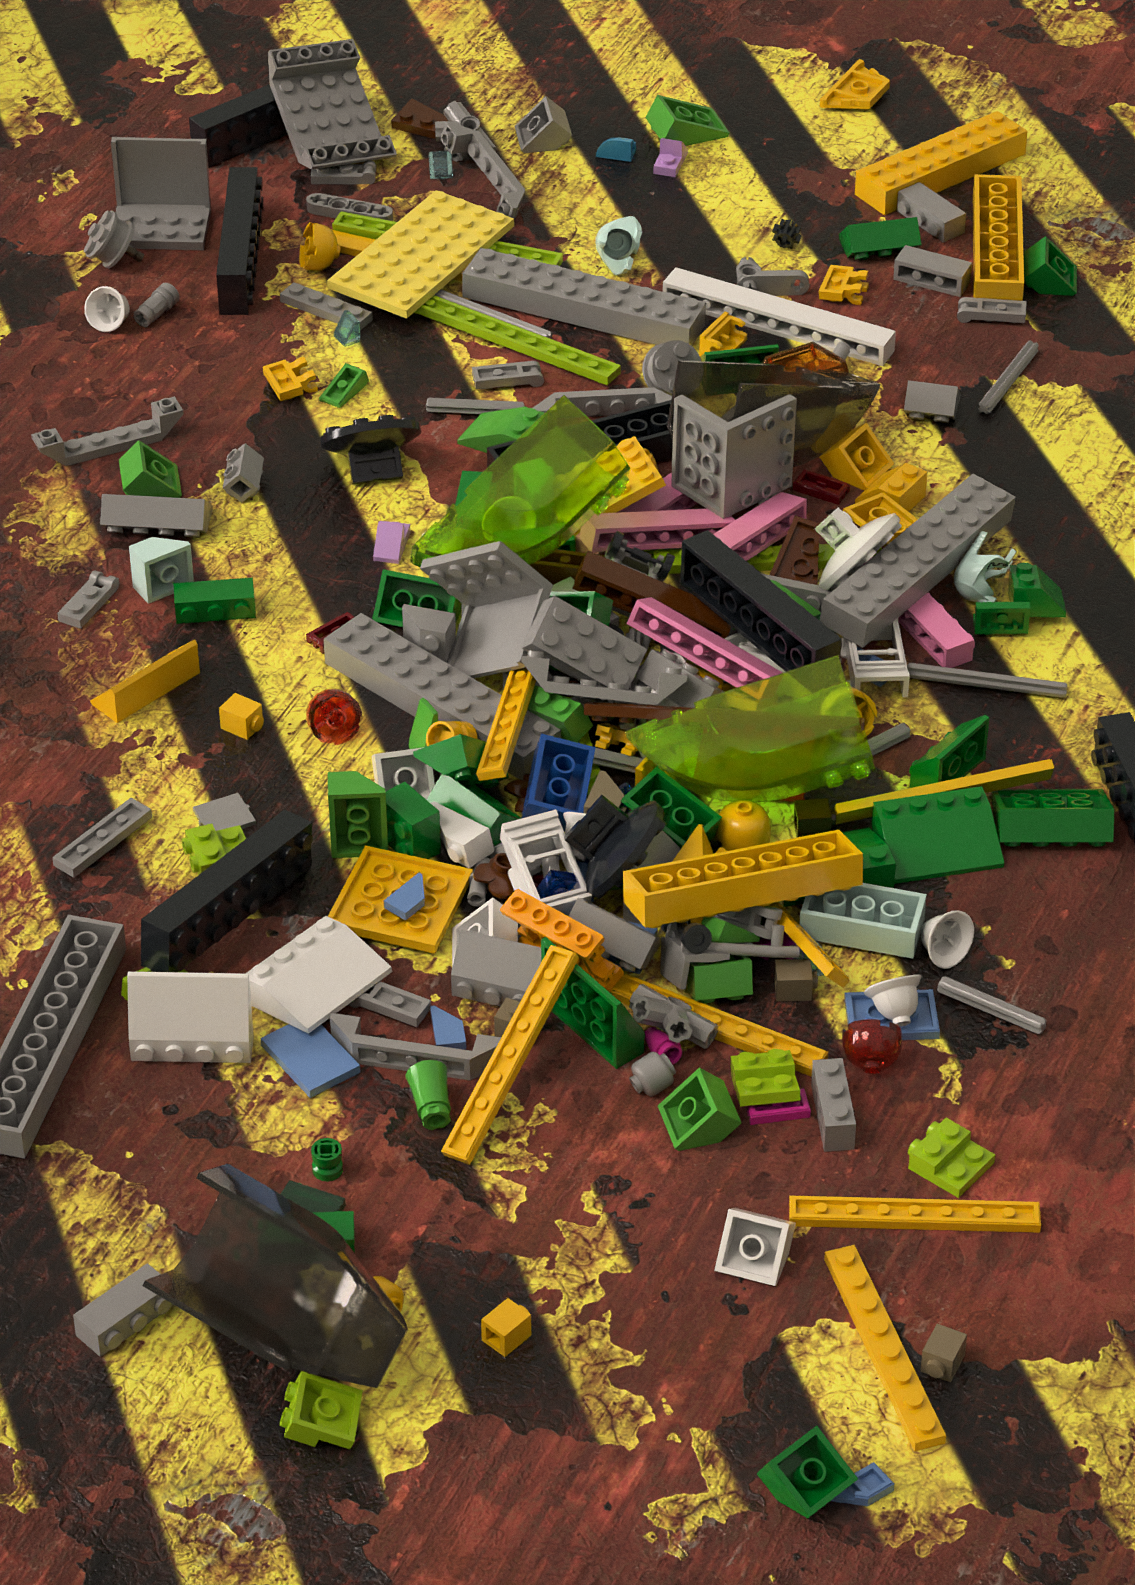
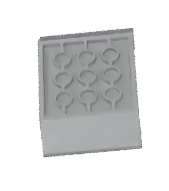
M353 39L268 51L269 83L297 160L309 169L392 158L397 155L390 135L381 136L356 70L360 56Z

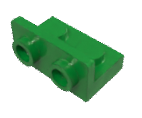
M976 602L975 614H973L975 634H1028L1030 602Z

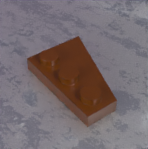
M411 98L391 120V127L436 139L435 122L448 121V119L443 114Z
M796 515L794 516L770 572L771 576L818 585L819 533L815 528L819 523Z

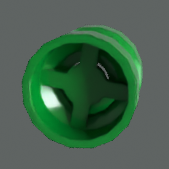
M323 1138L315 1141L311 1147L313 1175L317 1179L326 1182L338 1179L343 1172L341 1144L332 1138Z

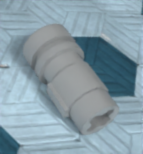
M169 283L161 284L152 292L151 297L134 312L135 321L140 326L147 327L157 320L164 311L170 310L179 301L180 295L177 289Z

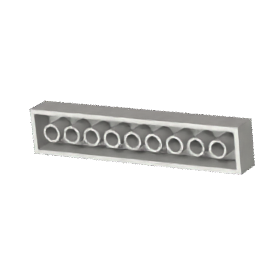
M480 248L462 273V297L655 345L672 340H680L693 346L705 327L706 302L674 295L670 292L653 290L649 287L629 284L624 281L608 279L603 276L583 273L579 270L562 268L558 265H550L533 259L529 260L513 254L496 252L492 249Z
M975 474L970 475L823 599L820 621L832 631L862 648L865 647L958 566L972 546V543H974L979 532H988L983 541L984 544L1011 521L1016 497Z
M362 613L324 638L325 664L414 717L416 716L419 701L424 697L438 712V721H467L476 729L478 739L487 742L502 696L501 694ZM527 710L508 773L523 780L525 774H530L534 750L541 733L561 738V729Z
M74 915L67 916L0 1048V1154L25 1159L126 951L124 924Z

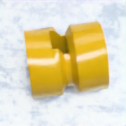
M438 721L429 727L426 734V744L429 746L459 734L478 739L476 729L467 721Z

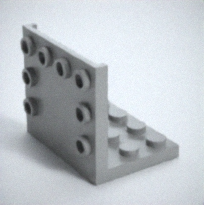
M112 137L111 148L117 201L116 213L119 219L124 222L129 220L135 226L129 245L135 249L204 250L212 211L206 139Z
M790 394L727 422L684 395L675 397L671 486L723 519L791 487L797 398Z
M501 541L424 559L420 569L431 580L447 590L448 594L454 596L465 605L447 663L473 679L526 668L521 661L522 655H528V652L521 649L543 601L549 599L553 585Z

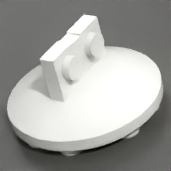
M839 507L835 509L815 528L835 550L823 570L819 586L825 591H828L830 588L833 591L848 579L902 527L899 523L900 518L893 513L879 517L858 528L848 513L841 511Z

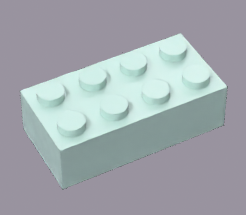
M863 883V885L854 886L845 891L834 890L825 892V894L820 896L809 895L805 896L800 912V925L815 941L913 959L921 934V927L925 920L927 894Z

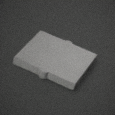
M239 793L193 807V812L199 820V826L212 823L215 831L238 825L242 829L256 825V820L250 812V806L244 803Z

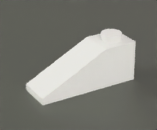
M436 802L431 803L440 812V837L449 857L454 862L471 868L494 852L488 827Z

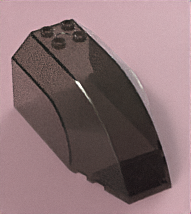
M678 361L667 428L673 441L674 398L680 395H684L723 420L730 422L790 394L797 398L793 467H796L821 456L848 434L873 402L879 391L880 384L841 371L822 369L813 371L804 367H796L795 372L785 371V366L776 364Z
M228 1163L199 1172L196 1179L220 1193L195 1243L178 1265L171 1271L145 1280L142 1286L278 1367L302 1370L313 1375H325L341 1381L378 1388L408 1328L399 1309L362 1264L344 1238L317 1215Z

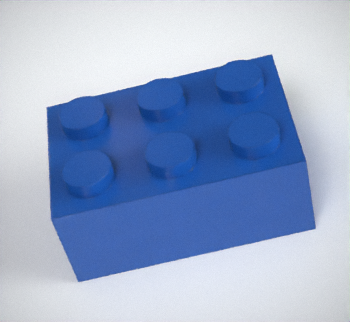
M541 733L534 750L521 819L557 810L559 821L565 832L567 823L563 813H584V804L586 802L596 747Z

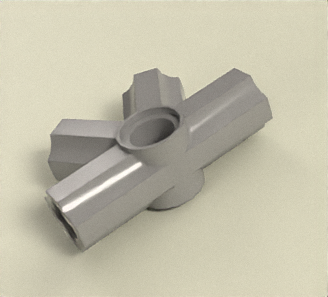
M453 101L449 103L444 109V116L448 121L480 132L496 152V146L481 129L479 119L471 116L461 102ZM448 121L435 122L436 142H442L441 134L445 122ZM446 147L444 149L445 154L455 162L463 160L468 153L451 154Z
M643 984L638 986L630 998L629 1008L633 1010V1018L638 1023L658 1027L667 1033L671 1041L679 1043L684 1039H688L706 1049L717 1035V1024L691 1011V1006L679 999L667 998Z

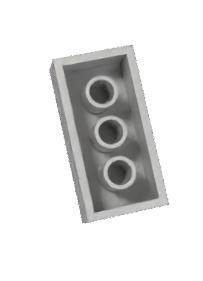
M556 596L543 601L521 647L526 652L528 650L545 652L544 657L550 659L549 665L579 682L580 679L597 681L596 686L607 687L608 682L624 684V689L627 690L647 651L645 647Z

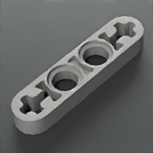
M313 193L306 198L307 211L311 214L337 218L342 211L393 221V210L386 205L321 193Z

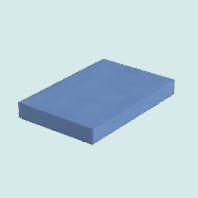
M933 989L917 990V1009L910 1016L911 1023L902 1027H894L892 1020L885 1018L877 1010L873 1000L867 997L864 992H846L844 1002L850 1042L939 1039L940 1029Z
M288 1024L260 1038L261 1046L309 1098L360 1073V1065L322 1025L308 1034Z

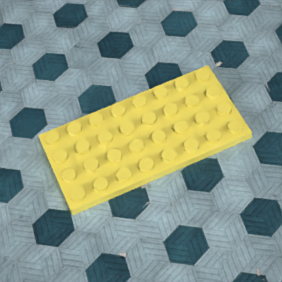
M435 190L327 280V288L407 319L462 272L480 248H490L514 227V218Z

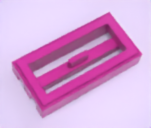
M800 1089V1101L745 1106L747 1107V1114L750 1116V1125L810 1118L811 1113L805 1089Z

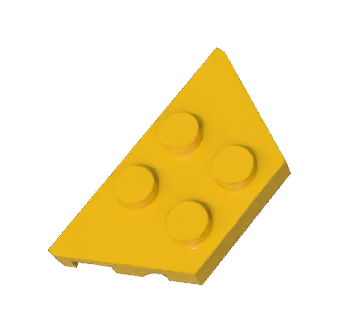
M859 59L820 99V107L870 109L890 88V80L880 75L874 68L868 70L864 67L865 62Z

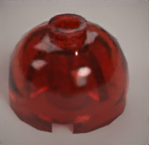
M336 688L325 689L317 693L310 700L306 709V722L311 733L321 742H334L335 745L345 743L351 740L360 728L359 722L360 716L362 717V710L359 703L349 693Z
M866 1019L851 1022L848 1024L847 1031L845 1029L842 1030L843 1050L848 1061L857 1068L863 1069L865 1073H879L882 1069H886L894 1064L901 1053L903 1033L901 1028L895 1023L889 1022V1027L881 1026L880 1020Z

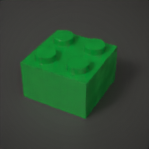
M406 782L386 791L388 845L398 853L430 859L440 854L439 810Z

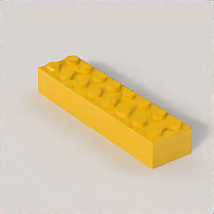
M999 111L992 112L989 115L857 170L855 195L885 216L897 210L898 191L918 182L938 193L974 177L975 174L984 173L1025 155L1028 131Z
M975 174L973 187V297L1023 301L1022 177Z
M834 830L623 871L624 904L645 928H658L662 924L672 922L684 923L693 918L714 917L718 913L728 911L739 912L744 910V908L753 906L764 907L774 902L784 900L795 901L799 897L809 895L820 896L825 894V892L834 890L845 891L854 886L863 885V853L840 830Z

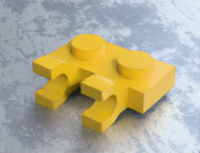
M830 265L819 289V299L842 302L844 298H847L850 303L861 305L863 296H858L854 293L867 292L869 283L860 280L867 279L868 271L860 270L856 272L854 267Z
M300 357L291 363H287L285 359L263 366L264 376L280 401L303 395V389L308 393L318 391L315 382L309 383L312 380H316L313 370L301 369L308 366L305 357Z
M606 722L597 725L595 735L600 736V739L596 741L595 747L607 749L610 744L619 745L620 742H623L626 745L622 748L621 754L633 756L636 751L645 752V749L655 747L657 736L633 729L631 732H626V729H620L618 725Z

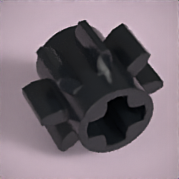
M781 219L780 224L774 225L772 232L775 234L772 240L776 241L780 247L792 249L794 243L799 244L802 237L799 234L801 227L794 220Z

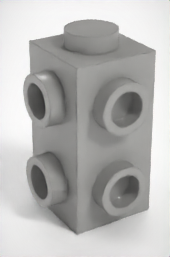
M245 443L228 454L226 459L227 467L223 474V489L241 503L249 496L254 497L258 493L264 457Z

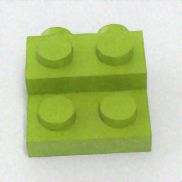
M211 823L185 830V838H182L181 841L185 855L190 854L189 861L192 872H198L199 875L243 842L246 837L240 825L215 831Z
M771 1049L766 1053L741 1052L736 1056H730L731 1078L740 1107L800 1101V1088L795 1076V1063L790 1050Z
M946 1117L941 1123L934 1121L929 1126L926 1137L922 1141L915 1139L908 1149V1169L959 1198L995 1163V1154L971 1141V1131Z
M301 1371L295 1383L290 1381L285 1392L284 1400L290 1402L289 1408L285 1407L280 1420V1426L285 1428L284 1437L313 1447L316 1446L319 1440L351 1449L355 1442L363 1390Z

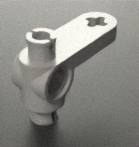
M743 257L736 267L737 285L773 296L802 295L808 291L810 286L809 277L804 271H761V267L751 257H748V260H746V257ZM795 280H800L799 286H794Z

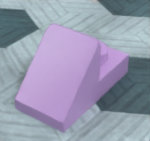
M660 139V154L653 166V174L676 177L688 154V149L682 141Z
M379 521L373 561L399 564L411 532L410 524Z

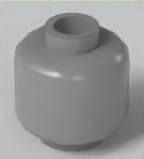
M650 1052L632 1064L631 1071L633 1076L629 1080L638 1093L644 1091L645 1094L653 1097L673 1084V1075L676 1074V1071L664 1053L659 1055L656 1052Z

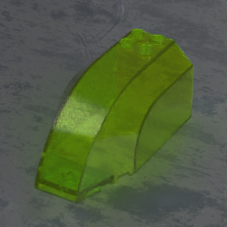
M563 395L464 491L467 494L464 500L458 506L453 503L447 509L446 515L438 523L435 522L412 546L410 562L415 566L421 567L424 559L501 541L530 565L558 549L594 514L597 516L601 515L609 506L607 502L613 496L618 498L626 490V484L630 480L628 475L631 468L615 443Z
M838 655L694 702V709L682 713L681 709H677L671 712L672 717L661 721L654 719L625 731L626 737L634 749L653 768L657 766L691 792L722 801L748 800L756 803L780 800L824 786L828 788L838 787L844 783L843 780L852 777L863 779L870 776L871 771L876 770L865 730L861 729L858 720L861 717L850 682H846Z

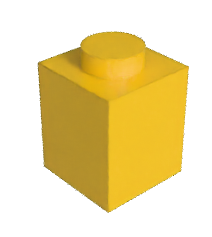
M234 693L219 707L221 729L248 740L263 726L262 704Z
M507 1298L481 1319L482 1341L506 1357L532 1335L531 1314L524 1306L517 1305Z

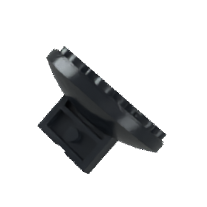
M383 415L378 417V421L368 422V418H359L353 420V425L341 428L340 426L326 428V433H323L320 438V444L322 449L348 455L352 485L374 480L384 481L403 478L399 447L415 439L422 431L420 423L416 421V417L394 419L393 415Z
M601 795L587 810V814L581 820H578L564 836L566 842L589 859L584 881L587 893L592 894V898H602L614 885L618 888L623 885V871L630 870L634 865L638 867L644 862L648 856V852L645 850L653 838L666 825V822L663 820L665 816L664 808L659 803L650 801L626 814L605 796Z

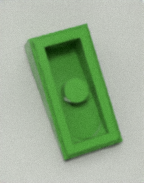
M345 363L319 397V400L341 408L369 382L366 371Z
M424 697L419 701L409 738L410 749L427 747V731L433 723L438 722V712Z
M713 916L703 917L701 922L710 930L712 935L711 941L741 943L759 942L760 937L754 933Z

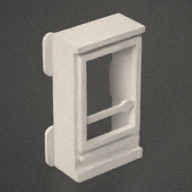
M898 618L873 639L892 640L893 649L857 650L855 643L845 637L841 638V657L847 658L850 680L846 681V687L860 690L861 682L900 681L902 697H908L910 675L907 669ZM888 654L895 655V660L859 661L858 655Z
M557 810L503 823L500 840L512 867L508 871V877L514 891L519 889L567 916L570 914L577 898L592 903V894L587 893L586 883L571 847L564 840L565 833L559 821ZM553 838L557 850L535 856L528 855L527 858L523 857L519 847ZM560 854L574 890L540 899L526 863L532 864L536 860Z

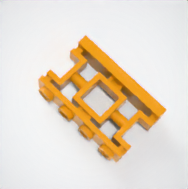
M516 889L500 908L503 915L521 924L517 930L518 934L521 935L518 939L519 943L541 947V939L547 937L557 947L575 952L579 957L576 964L608 992L612 990L624 975L620 966L601 956L605 951L604 946L601 945L605 940L602 934L527 893Z

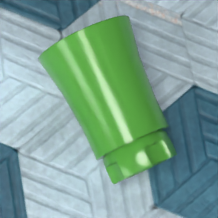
M437 1060L420 1061L412 1065L406 1072V1080L412 1091L418 1116L422 1120L423 1127L426 1129L444 1128L451 1121L449 1115L451 1106L447 1087V1067L444 1063Z

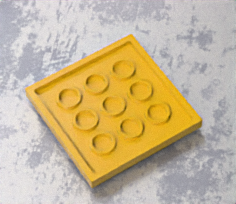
M634 436L622 440L618 446L608 451L600 452L589 462L578 464L574 467L573 471L565 476L555 477V481L552 482V490L554 492L552 498L573 534L576 535L580 533L583 514L617 513L666 486V484Z
M365 845L328 917L347 925L359 937L435 954L469 887V877L473 873V869ZM420 872L423 876L425 905L405 921L385 909L384 900Z

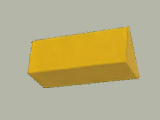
M884 492L843 508V511L848 513L852 521L860 527L879 517L895 513L900 518L899 523L902 527L883 545L885 547L918 520Z
M194 639L173 650L90 700L91 704L116 723H119L200 673L197 642Z

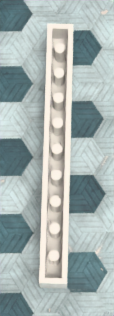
M676 267L663 281V292H670L674 295L706 302L705 315L718 318L724 312H728L729 315L743 320L746 327L832 352L839 342H845L850 346L849 357L883 366L895 351L896 331Z

